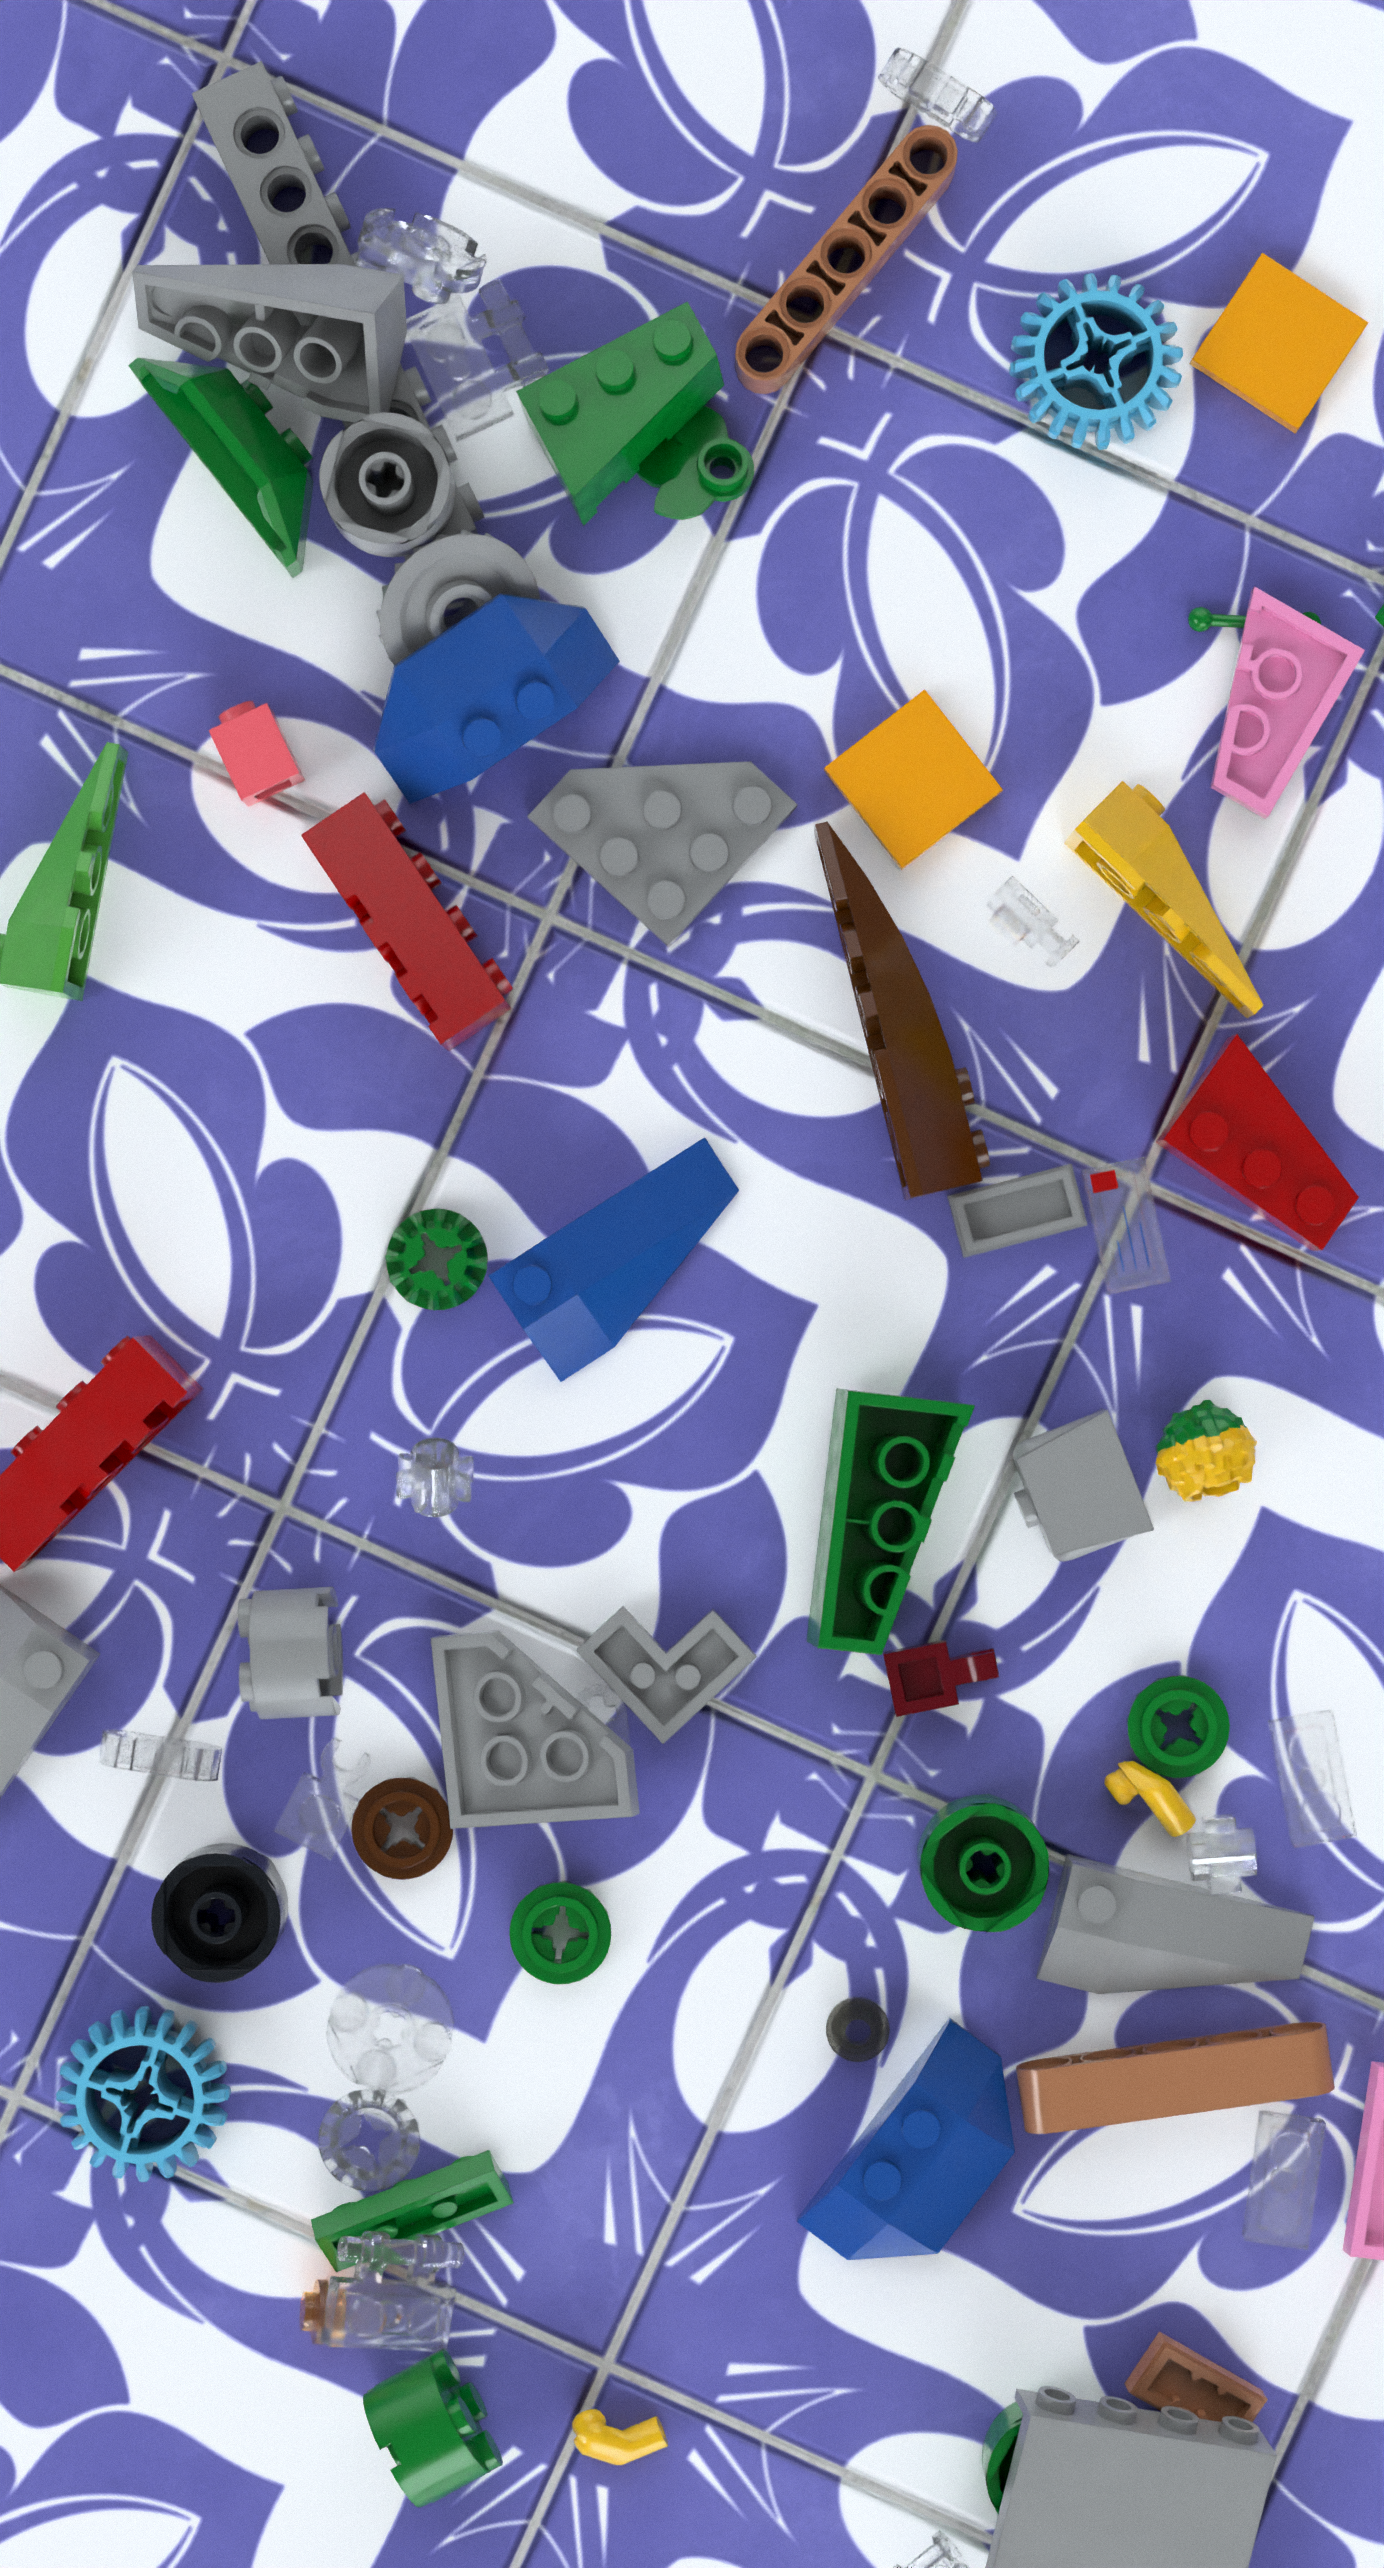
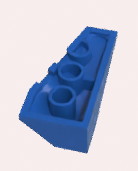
M704 1137L488 1276L524 1332L560 1382H562L618 1344L736 1196L739 1189Z

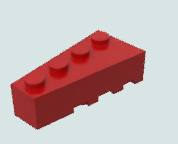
M363 792L301 834V837L346 904L354 911L359 919V923L384 960L390 964L398 982L410 1000L430 1023L428 1027L440 1045L450 1051L512 1009L503 996L512 991L513 987L493 958L483 964L480 963L468 945L470 941L478 937L457 905L445 911L432 890L441 885L442 882L421 852L409 858L396 838L404 833L406 829L387 801L383 799L374 806L366 793Z
M151 1335L132 1338L126 1336L102 1359L101 1363L104 1367L88 1384L81 1381L61 1399L55 1407L60 1413L44 1430L39 1426L34 1427L11 1450L10 1453L16 1459L0 1475V1559L13 1572L25 1568L203 1390Z

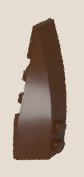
M828 821L815 824L814 835L904 1199L909 1200L981 1182L983 1180L980 1169L989 1167L990 1160L982 1130L970 1131L965 1106L975 1104L967 1068L955 1069L950 1049L928 989L902 934L870 880Z

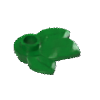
M704 405L669 441L664 439L639 464L640 470L637 472L641 480L652 487L659 488L655 499L654 512L667 518L685 520L700 516L714 501H731L742 496L752 484L754 462L752 456L743 445L728 437L727 427L722 416ZM717 466H726L732 470L733 476L728 479H719L711 474V470Z

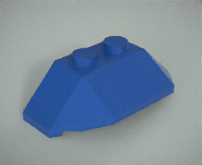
M500 593L394 665L373 751L409 804L473 780L576 710L620 660L584 606L566 605Z
M949 2017L799 2215L797 2222L846 2260L938 2254L1015 2153L1001 2056Z

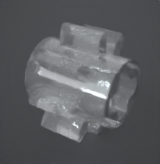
M427 1438L416 1443L411 1450V1454L400 1453L398 1455L399 1472L396 1473V1496L398 1499L411 1497V1504L416 1513L428 1517H442L452 1513L457 1508L459 1501H471L473 1457H459V1451L455 1443L443 1438Z
M1232 1814L1201 1817L1203 1832L1187 1833L1186 1836L1191 1880H1207L1208 1891H1211V1895L1241 1893V1877L1257 1875V1854L1252 1828L1236 1829V1819L1232 1817Z

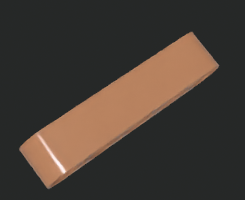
M923 125L908 133L744 330L736 343L735 370L738 380L746 389L758 394H769L778 391L784 386L948 189L954 177L958 154L955 140L948 131L939 126ZM932 150L940 155L945 166L937 173L923 174L913 167L910 158L918 151ZM891 199L901 206L904 215L897 222L884 224L873 218L869 208L877 200ZM851 248L862 257L863 264L855 272L848 274L840 273L829 264L828 257L837 249ZM810 297L821 306L822 314L815 321L801 323L789 315L787 307L796 298ZM770 346L780 354L782 361L776 369L764 373L752 369L747 363L746 357L755 347Z
M1321 2022L1291 2023L1042 2058L1021 2063L1016 2067L1024 2129L1027 2133L1032 2134L1058 2133L1323 2095L1335 2089L1326 2024Z

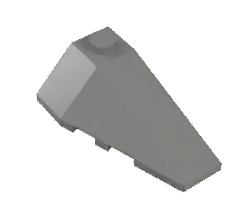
M345 264L137 265L132 271L138 329L207 362L216 358L226 361L250 373L248 382L265 390H268L273 384L305 399L302 407L321 417L356 423L362 420L363 417L374 413H389L407 334L403 274Z
M1 1584L0 1799L100 1656L99 1652Z
M1066 1854L1036 1978L1096 1994L1299 1979L1315 1917L1311 1914Z

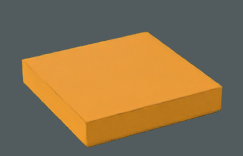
M1261 253L1189 364L1296 434L1369 322L1264 253Z
M925 689L824 767V772L901 870L1003 791Z

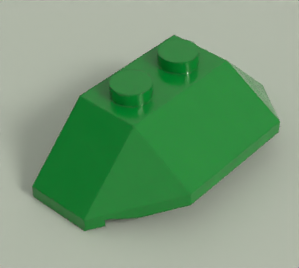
M139 357L128 366L139 383L290 576L294 578L301 573L304 565L314 481L304 466L313 457L290 427L279 434L265 416V414L273 409V406L257 385L248 382V379L240 384L228 368Z

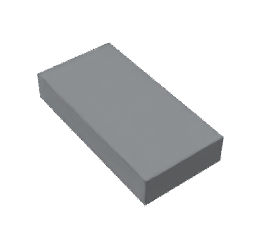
M1072 1164L947 1196L963 1258L1088 1225Z

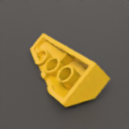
M1121 781L1073 830L1064 844L1246 1018L1255 1015L1264 1005L1170 826L1160 817L1165 811L1164 806L1142 785L1137 784L1131 789L1125 782Z

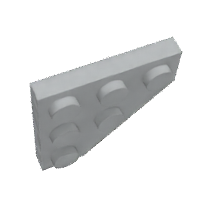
M751 761L570 769L527 817L669 948L791 815L798 804Z
M500 1631L439 1635L431 1638L450 1829L633 1817L640 1813L633 1749Z

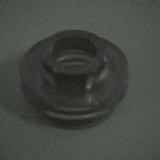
M850 1997L836 2004L828 2015L826 2021L827 2040L833 2051L846 2060L853 2062L870 2060L877 2056L888 2042L890 2027L887 2015L880 2005L869 1998ZM853 2020H863L870 2026L869 2035L861 2041L851 2040L845 2032L847 2025Z

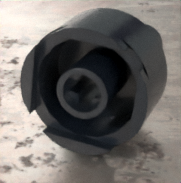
M218 1843L199 1848L187 1855L164 1879L155 1895L151 1914L155 1941L163 1954L167 1955L181 1969L180 1971L193 1979L212 1983L239 1979L258 1967L268 1957L280 1939L288 1917L287 1891L271 1859L253 1849L233 1843ZM216 1899L224 1900L225 1908L234 1910L235 1914L231 1916L225 1925H219L217 1914L207 1913V1909L211 1907Z

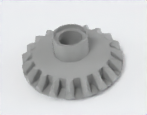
M464 529L461 530L460 534L450 536L437 533L434 541L424 546L413 548V554L403 563H395V574L388 585L382 586L383 601L381 609L376 611L381 632L378 636L387 652L388 658L395 665L500 593L540 599L536 579L526 561L509 544L503 543L488 533L485 535L473 534ZM458 598H465L463 606L457 613L452 616L443 617L445 609L450 602Z

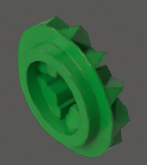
M440 1208L423 1210L412 1214L394 1230L385 1255L390 1282L407 1302L429 1310L450 1309L466 1302L481 1286L488 1265L486 1244L477 1227L463 1215ZM426 1233L430 1241H434L439 1249L449 1246L454 1248L458 1245H461L463 1249L455 1253L454 1258L446 1263L449 1271L447 1276L451 1283L447 1286L443 1278H439L434 1270L425 1272L420 1270L414 1274L412 1273L411 1268L419 1265L418 1261L426 1257V1250L424 1248L426 1243L422 1237Z
M1185 1675L1157 1678L1152 1684L1136 1695L1126 1719L1130 1746L1139 1760L1152 1771L1172 1778L1194 1776L1210 1768L1222 1755L1229 1738V1716L1220 1696L1206 1683ZM1192 1703H1195L1190 1711L1192 1715L1189 1717L1188 1725L1194 1730L1193 1734L1201 1739L1198 1744L1190 1738L1186 1740L1183 1737L1177 1736L1171 1743L1167 1742L1162 1749L1159 1748L1165 1741L1163 1737L1167 1732V1727L1161 1721L1162 1718L1155 1712L1161 1709L1165 1713L1169 1711L1177 1716L1184 1709L1188 1710Z
M568 1881L539 1885L527 1894L514 1911L509 1933L512 1951L523 1969L536 1979L551 1984H570L591 1975L604 1961L612 1936L607 1909L590 1889H585ZM560 1906L566 1907L565 1915L568 1916L569 1927L579 1929V1932L589 1933V1936L579 1935L578 1938H569L566 1947L562 1949L560 1959L555 1958L556 1948L553 1947V1937L543 1935V1931H533V1928L553 1925L556 1915L560 1913Z

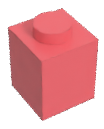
M246 701L231 707L218 716L221 724L209 730L241 801L248 807L305 781L280 724L267 703L256 708L253 701Z

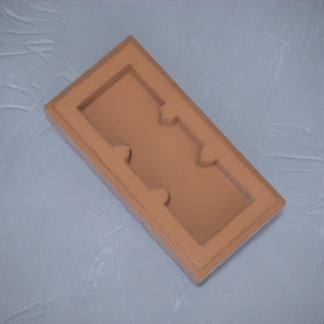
M1158 2332L1124 2383L1130 2394L1160 2411L1162 2407L1174 2406L1188 2410L1200 2419L1221 2422L1225 2416L1240 2417L1253 2422L1268 2400L1260 2388L1161 2332Z

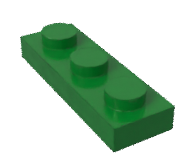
M490 2150L474 2156L459 2158L449 2166L416 2179L400 2181L390 2189L357 2202L341 2204L331 2212L311 2219L315 2241L337 2273L511 2205L514 2202L505 2176Z

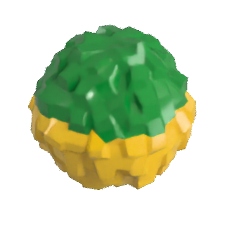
M1203 1400L1201 1404L1193 1405L1189 1410L1173 1413L1171 1421L1163 1428V1436L1155 1446L1157 1453L1155 1463L1158 1475L1164 1476L1169 1489L1176 1491L1178 1496H1181L1185 1502L1201 1501L1202 1495L1205 1497H1221L1229 1492L1239 1490L1240 1483L1252 1481L1253 1465L1256 1463L1255 1446L1257 1445V1440L1251 1435L1248 1427L1244 1425L1241 1417L1233 1414L1228 1408H1220L1214 1405L1211 1400Z

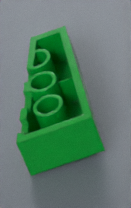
M836 1388L806 1639L808 1643L820 1649L882 1655L911 1578L909 1575L921 1542L924 1543L936 1501L944 1481L947 1482L956 1458L954 1453L964 1427L968 1426L975 1405Z

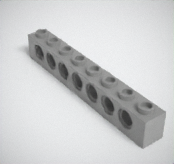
M262 61L191 93L269 264H299L302 253L308 247L324 245L333 251L331 261L328 264H345L371 269L363 251L360 250L350 255L341 232L350 229L351 225L336 192L325 197L322 194L314 175L324 171V166L309 134L297 139L288 116L297 113L298 110L282 76L270 81ZM268 129L279 134L276 146L267 153L256 154L246 149L251 135L259 130ZM296 187L306 193L303 204L295 211L281 212L273 207L275 196L285 188ZM400 363L389 413L402 414L423 424L443 447L449 464L458 460L443 425L441 424L430 429L421 406L430 403L431 399L417 368L414 366L404 371ZM342 421L345 429L354 424L353 422ZM389 474L386 483L375 482L374 484L382 498H388L392 490L400 491L402 489L396 474ZM469 482L459 487L455 483L454 509L447 526L441 534L446 536L460 534L462 529L478 534L474 522L485 518ZM412 554L404 556L405 560H407Z

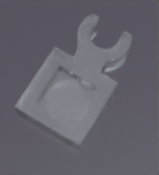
M337 1737L330 1740L322 1751L321 1768L324 1773L321 1779L307 1772L302 1774L274 1832L329 1860L334 1856L360 1803L359 1798L345 1791L348 1785L358 1782L366 1774L371 1763V1755L364 1752L355 1768L351 1770L340 1768L335 1762V1753L340 1747L342 1740Z

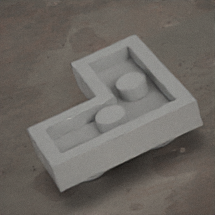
M622 1606L576 1649L577 1653L662 1744L757 1657L751 1648L714 1609L709 1611L666 1652L637 1619Z

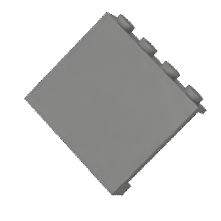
M1051 2386L1040 2387L1038 2392L1016 2389L1014 2398L1023 2413L985 2568L1249 2567L1277 2454L1256 2424L1235 2416H1225L1221 2422L1200 2419L1194 2413L1174 2406L1162 2407L1161 2412L1138 2409L1133 2403L1112 2396L1101 2397L1099 2402L1077 2399L1072 2393Z

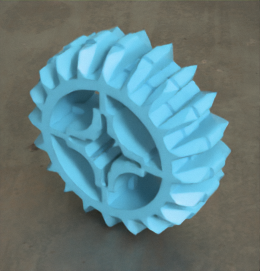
M1093 273L1085 274L1082 281V293L1077 294L1073 284L1068 279H1064L1059 282L1057 288L1061 303L1056 301L1051 295L1045 292L1041 293L1037 297L1036 305L1042 316L1025 312L1020 320L1022 328L1031 336H1014L1011 343V350L1019 355L1028 357L1012 362L1009 367L1010 376L1030 378L1029 381L1021 384L1016 389L1015 397L1017 401H1028L1037 397L1039 401L1030 410L1029 420L1032 423L1041 421L1047 414H1050L1054 420L1050 425L1047 435L1052 439L1060 436L1064 425L1075 429L1071 438V445L1074 448L1082 447L1086 433L1089 431L1095 432L1097 448L1099 450L1107 449L1111 437L1110 429L1113 428L1119 439L1124 444H1128L1135 437L1131 420L1146 431H1150L1156 424V418L1149 406L1159 411H1167L1173 399L1162 388H1176L1181 382V373L1166 365H1172L1181 361L1183 348L1176 345H1162V343L1175 336L1178 330L1176 323L1165 322L1156 326L1154 321L1162 313L1164 304L1157 300L1143 309L1139 305L1145 291L1141 284H1136L1131 289L1129 297L1118 294L1121 285V277L1118 275H1111L1106 291H1097L1095 275ZM1087 315H1102L1118 320L1126 325L1134 335L1130 331L1120 335L1106 334L1100 330L1094 318H1088ZM1068 321L1072 330L1070 340L1073 344L1074 353L1061 360L1057 368L1046 371L1044 361L1045 344L1052 333ZM1088 349L1098 350V357L1103 352L1110 358L1104 374L1094 373V367L1088 371L1083 366ZM1145 352L1147 360L1145 385L1138 394L1124 403L1120 393L1122 383L1118 370L1131 363L1134 356ZM1061 388L1063 392L1073 388L1086 389L1092 393L1098 405H1104L1105 409L1098 410L1078 406L1063 397L1057 389Z
M141 2006L136 2011L135 2026L133 2027L123 2010L115 2011L111 2016L113 2033L104 2024L96 2021L88 2029L93 2044L77 2039L70 2048L74 2057L81 2063L65 2062L59 2072L64 2079L77 2084L61 2087L56 2093V2100L58 2102L76 2105V2108L70 2109L60 2118L62 2127L70 2128L81 2125L83 2129L71 2142L73 2148L79 2150L84 2148L89 2142H92L97 2147V2150L91 2156L89 2163L92 2167L97 2168L104 2162L107 2155L116 2159L112 2175L118 2179L124 2176L129 2164L132 2163L136 2164L138 2180L140 2182H147L152 2174L153 2162H156L160 2173L165 2178L173 2177L177 2171L175 2155L183 2164L192 2167L199 2160V2154L194 2143L200 2147L211 2149L217 2140L216 2135L207 2125L223 2126L227 2120L228 2113L222 2108L211 2104L228 2100L231 2095L230 2086L211 2083V2080L219 2078L226 2072V2062L217 2060L206 2064L204 2058L215 2048V2041L212 2038H208L196 2047L190 2039L195 2034L198 2024L190 2020L185 2024L180 2033L172 2030L175 2012L169 2009L165 2010L162 2014L158 2026L152 2025L151 2011L148 2006ZM129 2046H148L146 2056L137 2069L122 2070L115 2068L112 2073L98 2069L101 2061L114 2051ZM167 2053L174 2057L188 2074L193 2087L194 2099L186 2097V2090L172 2084L168 2079L165 2070L168 2058ZM152 2068L148 2083L154 2089L150 2095L157 2093L158 2098H153L136 2120L140 2104L136 2103L134 2098L138 2093L130 2094V2090H135L140 2081H143ZM95 2090L102 2091L101 2098L114 2103L120 2110L122 2123L119 2133L106 2122L100 2113L95 2098ZM175 2115L190 2119V2122L181 2131L171 2137L158 2141H139L142 2131L151 2119L166 2118L173 2120Z

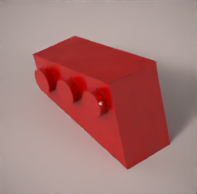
M1238 1034L1227 1038L1155 1141L1311 1251L1324 1249L1359 1198Z

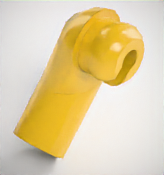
M1124 1761L1118 1763L1119 1769L1105 1777L1104 1785L1118 1804L1127 1805L1139 1794L1170 1836L1177 1837L1183 1835L1195 1824L1196 1818L1172 1783L1137 1762Z
M597 2409L585 2410L577 2414L572 2421V2429L576 2434V2438L573 2441L580 2453L612 2465H624L668 2447L666 2434L657 2416L623 2430L606 2426L605 2416Z

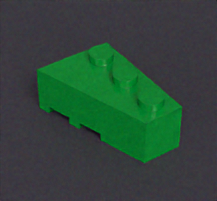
M687 301L517 390L516 393L531 430L584 526L597 513L596 507L622 481L627 483L640 470L639 464L664 439L669 441L724 386V381L717 354Z

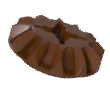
M415 1777L387 1778L375 1785L360 1799L352 1818V1839L358 1855L373 1871L392 1879H413L430 1872L444 1859L453 1839V1829H450L449 1810L446 1801L438 1789L419 1781ZM417 1807L421 1808L422 1811L417 1816L418 1820L414 1830L419 1835L418 1839L425 1845L422 1847L416 1840L412 1842L404 1837L397 1843L393 1842L388 1849L383 1845L389 1839L388 1834L393 1826L387 1820L388 1815L381 1809L385 1808L390 1814L394 1812L397 1816L403 1817L409 1811L413 1813Z

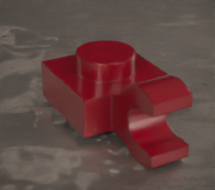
M945 1639L885 1651L883 1653L896 1717L959 1705L956 1685L999 1677L994 1648L974 1651L950 1658Z

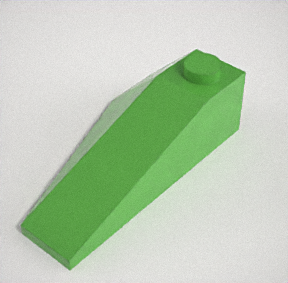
M110 742L105 744L9 918L6 934L0 933V985L83 1001L128 757V751L120 744Z

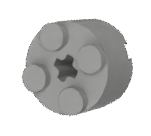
M388 412L368 415L345 430H341L330 441L324 452L320 466L319 483L325 506L340 533L357 548L382 557L406 556L413 554V548L424 546L434 541L437 533L441 534L447 526L455 505L456 489L454 476L443 447L433 434L417 420L402 414ZM389 474H396L402 489L400 491L392 490L388 498L380 497L376 486H374L375 482L386 483Z
M334 1587L254 1591L252 1599H239V1633L241 1638L248 1637L250 1647V1662L240 1663L239 1666L240 1695L242 1702L249 1701L251 1712L257 1711L260 1719L335 1716L340 1714L341 1707L333 1696L343 1695L341 1624H328V1607H338Z

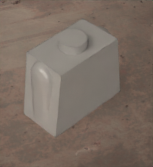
M1102 1408L1088 1416L1026 1439L1015 1447L1012 1458L1024 1486V1489L1014 1493L1018 1507L1027 1528L1039 1525L1049 1552L1058 1561H1070L1132 1536L1154 1531L1153 1524L1108 1410Z

